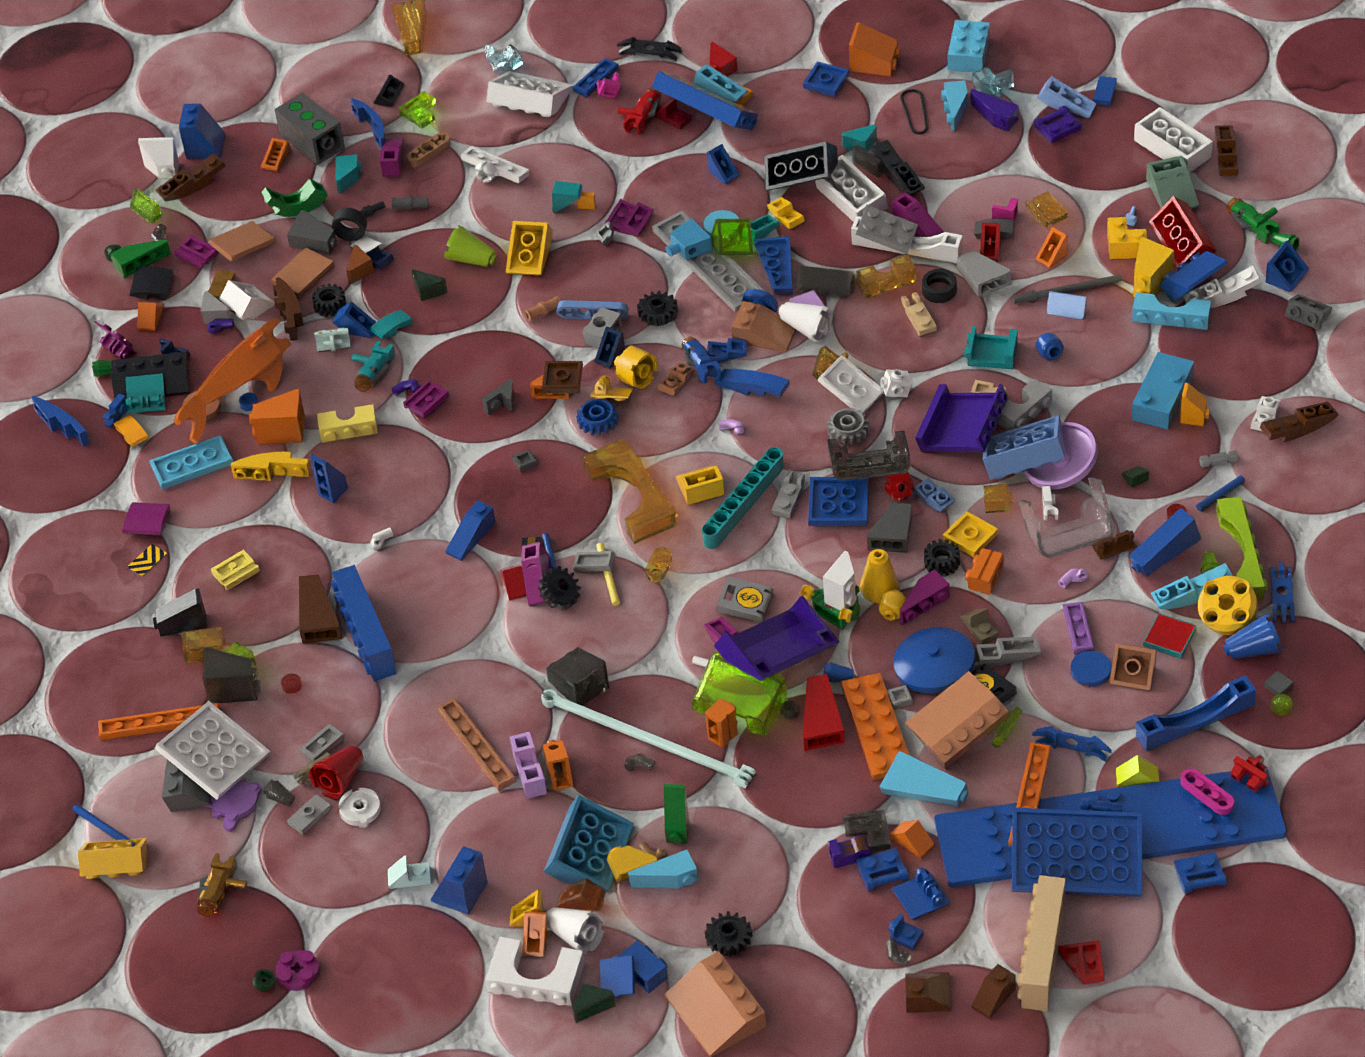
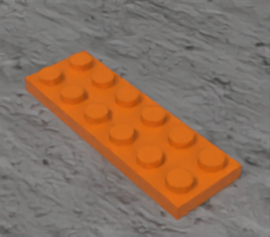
M879 672L841 681V687L873 780L886 776L898 751L909 755L882 675Z

